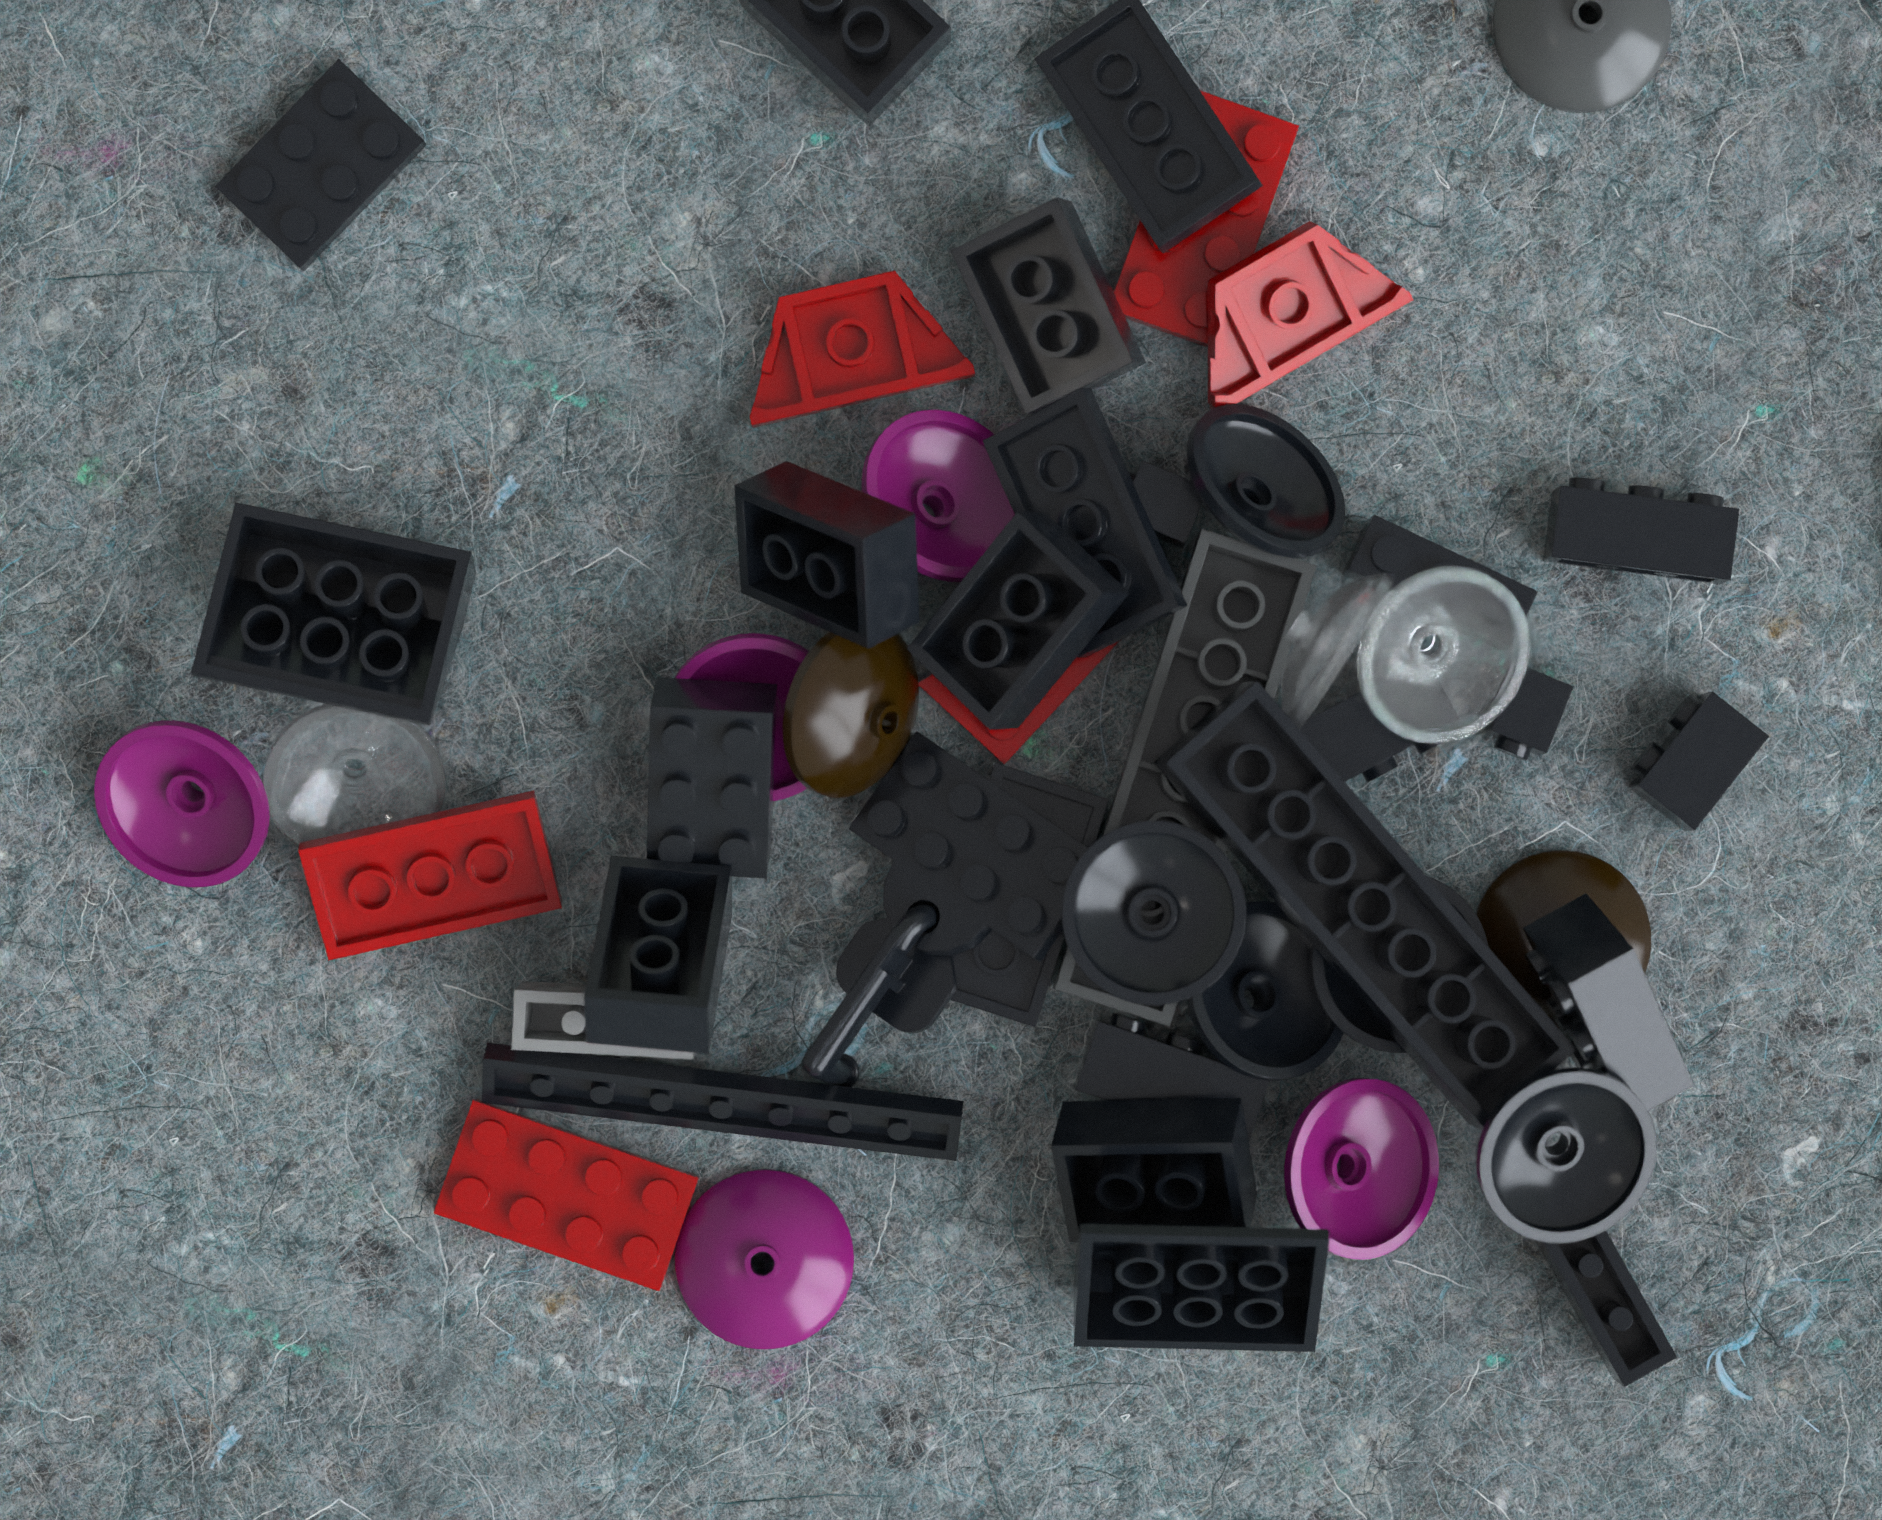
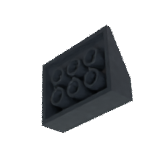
M235 502L191 674L200 678L430 726L462 632L476 576L472 552Z
M1081 1224L1076 1247L1073 1288L1074 1346L1315 1352L1330 1241L1329 1229Z

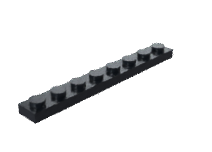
M487 1043L483 1057L482 1103L956 1161L964 1102L960 1100L577 1053L511 1050V1045Z

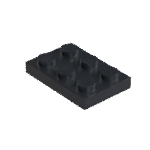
M338 59L215 187L304 272L427 144Z

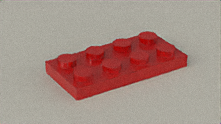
M1200 90L1263 186L1165 253L1160 251L1142 222L1139 221L1114 294L1126 319L1208 348V280L1254 254L1299 125Z
M534 790L300 842L298 848L328 961L562 908V897Z
M473 1099L433 1213L660 1291L700 1176L507 1109L482 1103L478 1099Z

